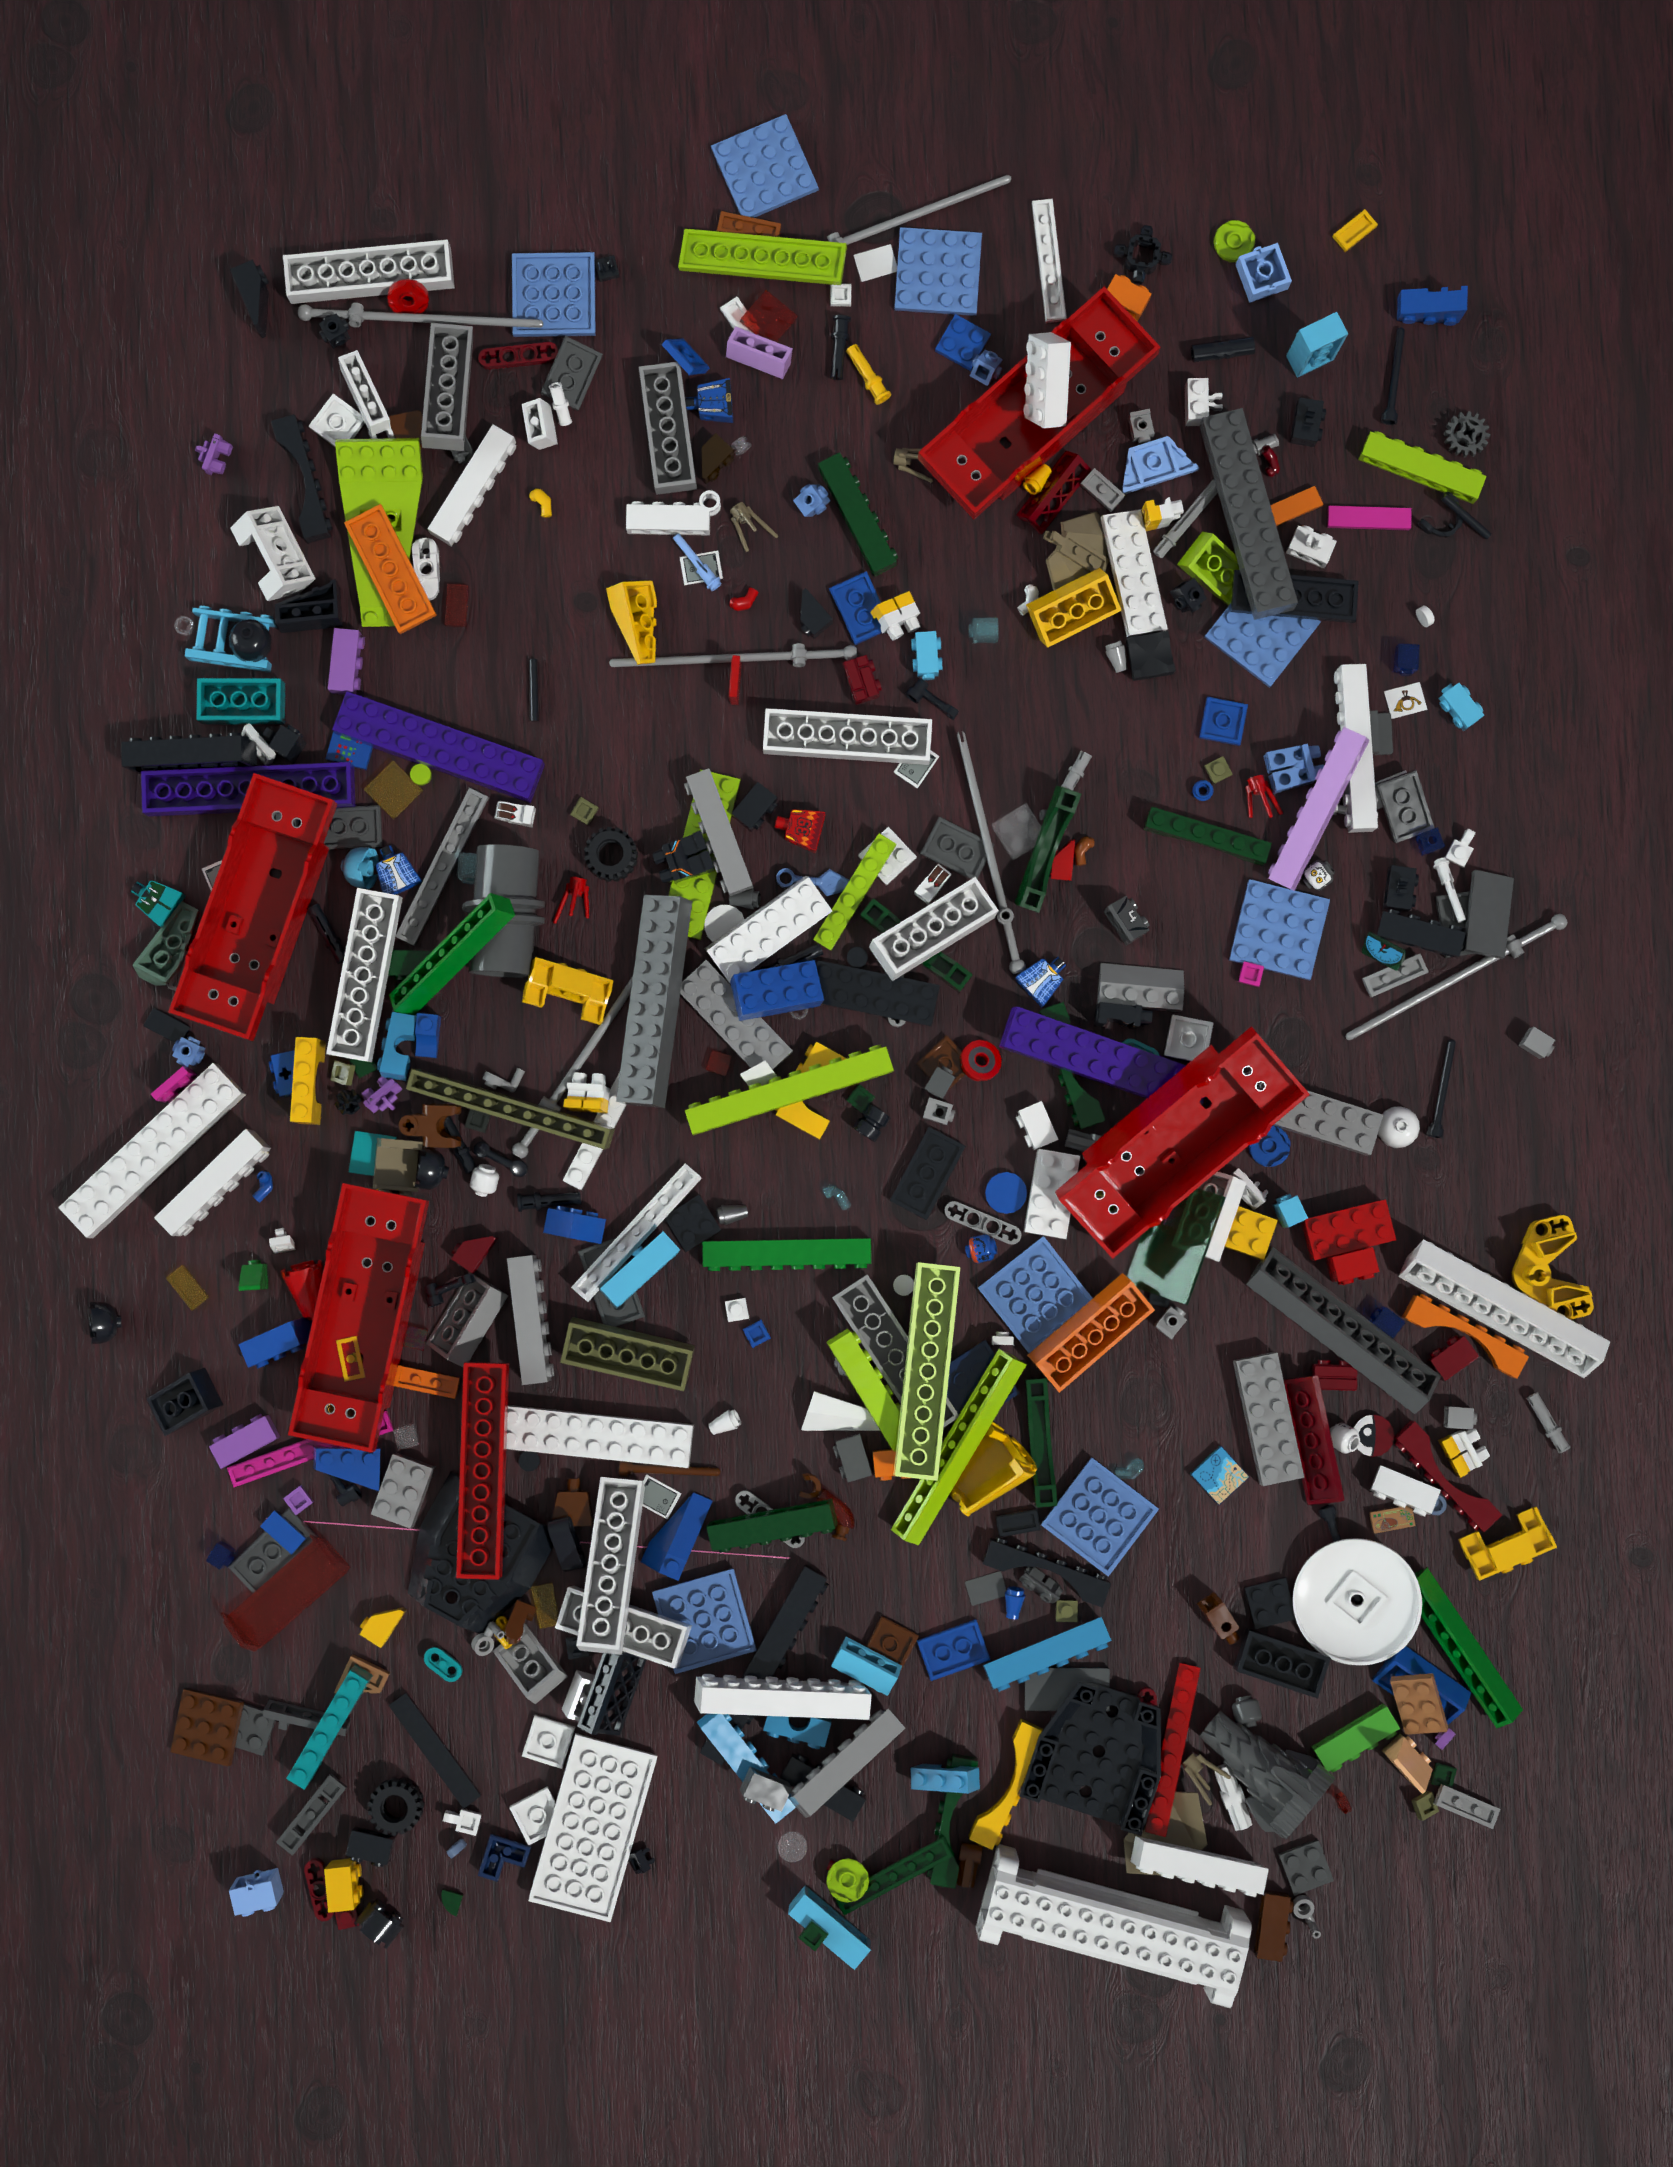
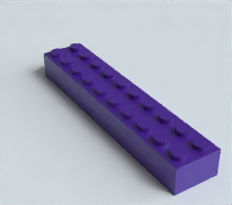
M346 691L332 728L333 732L337 735L414 763L426 765L431 769L531 803L545 766L542 759Z
M351 762L141 771L142 813L148 817L239 813L253 773L332 799L338 804L336 808L356 807L354 766Z
M1012 1007L999 1045L1000 1048L1144 1098L1152 1095L1186 1066L1020 1007ZM1205 1097L1200 1100L1201 1104H1203Z

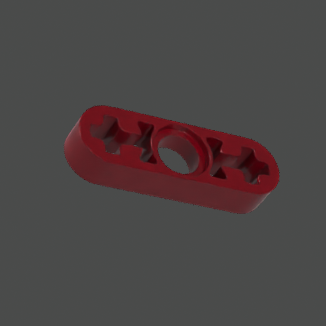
M313 1858L308 1861L304 1868L306 1881L316 1918L320 1921H328L335 1912L327 1913V1916H325L323 1912L320 1913L323 1907L322 1901L317 1903V1900H323L327 1897L326 1891L323 1895H317L314 1891L316 1884H322L326 1889L325 1864L321 1859ZM313 1864H315L316 1867H320V1869L317 1871L318 1878L322 1876L323 1879H317L314 1882H312V1879H315L316 1877L315 1872L310 1871V1868ZM327 1900L324 1901L325 1908H328Z

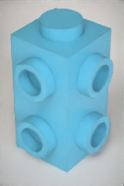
M936 631L915 632V639H911L912 651H916V659H913V672H917V677H922V680H933L935 676L939 675V670H942V657L938 658L937 651L941 649V638L936 636Z
M1457 683L1453 686L1449 684L1441 691L1443 695L1438 698L1440 706L1445 712L1451 714L1453 717L1452 721L1457 728L1465 731L1484 716L1482 713L1483 708L1478 702L1472 700L1470 691L1465 685Z

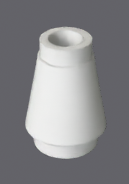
M735 1409L727 1410L708 1425L711 1433L715 1435L737 1429L741 1425V1420Z

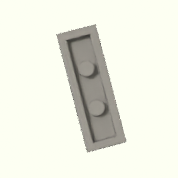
M1417 954L1363 978L1362 981L1371 998L1422 976L1429 971L1421 954Z
M1440 1784L1433 1803L1491 1829L1494 1828L1500 1809L1442 1784Z

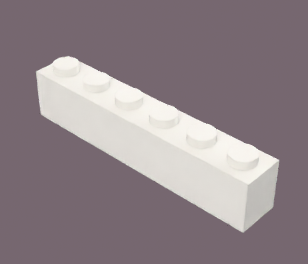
M495 425L491 426L428 527L431 535L451 547L454 542L457 543L462 536L461 530L471 522L473 511L476 507L479 508L481 506L486 490L489 491L495 482L494 477L497 473L502 472L506 464L504 461L516 449V441L512 435Z

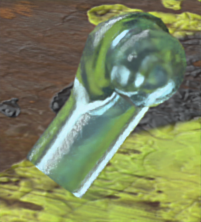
M829 1184L828 1187L823 1188L826 1198H831L834 1195L842 1210H846L851 1206L845 1193L835 1185Z
M1139 1458L1134 1459L1127 1468L1116 1467L1115 1476L1123 1479H1135L1144 1470L1143 1460Z

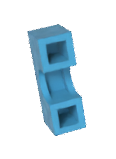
M392 1012L391 1018H387V1038H383L381 1050H384L383 1057L379 1058L377 1070H380L379 1072L382 1077L407 1081L411 1061L408 1055L396 1052V1048L402 1041H415L417 1016Z
M767 1716L763 1731H767V1735L779 1738V1735L787 1737V1740L790 1742L799 1743L803 1741L807 1742V1746L820 1749V1746L825 1747L831 1719L810 1717L806 1726L798 1728L790 1723L789 1717Z
M920 1764L911 1767V1789L968 1794L980 1789L979 1767L959 1766L956 1768H941V1765Z

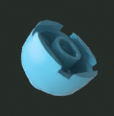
M358 847L350 850L341 862V870L346 881L357 888H372L378 877V874L374 875V868L376 863L379 862L378 854L375 849L369 847Z

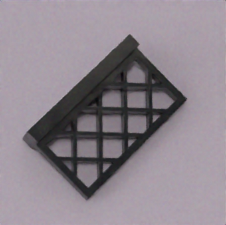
M624 1651L622 1655L603 1653L577 1727L593 1735L601 1733L620 1736L647 1659ZM639 1658L637 1665L633 1668L632 1663ZM628 1667L629 1672L623 1677L622 1672ZM631 1679L630 1685L626 1688L625 1683ZM621 1688L622 1692L616 1697L615 1692ZM624 1699L623 1706L619 1708L618 1703ZM614 1708V1713L608 1717L607 1713ZM617 1719L615 1728L612 1729L611 1723Z

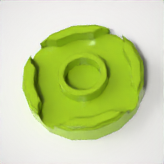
M1239 220L1228 221L1220 226L1214 237V248L1217 254L1228 262H1237L1239 256L1252 252L1255 245L1254 233L1246 223Z
M847 1858L839 1860L832 1865L828 1871L826 1881L832 1896L839 1901L848 1903L857 1901L864 1896L868 1890L869 1875L863 1864L857 1860Z

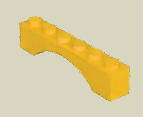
M1020 1719L1012 1737L1015 1747V1768L1010 1785L995 1805L977 1815L968 1835L970 1840L993 1850L995 1845L998 1846L1003 1836L1000 1832L1003 1826H1007L1010 1822L1012 1814H1009L1012 1806L1016 1807L1020 1799L1018 1792L1023 1785L1039 1734L1043 1730L1042 1728Z

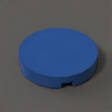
M1272 1126L1267 1136L1262 1137L1258 1143L1248 1146V1151L1251 1158L1257 1164L1264 1167H1274L1282 1164L1288 1158L1290 1140L1281 1128Z
M1009 1172L999 1173L992 1177L986 1186V1201L996 1212L1004 1214L1014 1213L1026 1201V1185L1016 1174Z

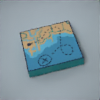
M1221 1445L1190 1473L1218 1505L1225 1501L1249 1478V1475Z

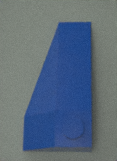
M693 1492L649 1542L641 1563L679 1581L713 1500Z

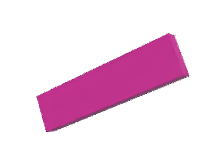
M1328 506L1327 528L1410 530L1411 508Z

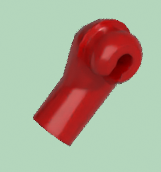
M750 587L745 597H733L729 605L736 611L747 610L751 608L759 592Z

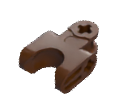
M422 1104V1113L402 1117L399 1121V1129L407 1136H423V1147H460L461 1138L448 1134L444 1128V1122L448 1116L460 1114L461 1106L456 1104Z

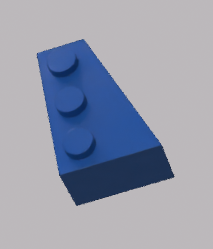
M1461 286V290L1448 291V287H1441L1439 292L1428 291V288L1401 290L1397 298V321H1403L1405 324L1423 322L1426 325H1433L1435 323H1444L1447 326L1456 325L1467 311L1468 286Z

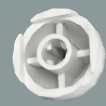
M1401 1106L1391 1107L1383 1112V1119L1378 1131V1136L1387 1146L1393 1148H1403L1412 1144L1418 1137L1420 1130L1416 1114L1410 1109Z

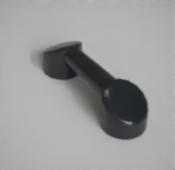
M481 1141L475 1144L474 1154L477 1157L492 1159L509 1168L510 1172L516 1177H523L527 1174L528 1166L524 1161H512L492 1151L490 1145L486 1142Z

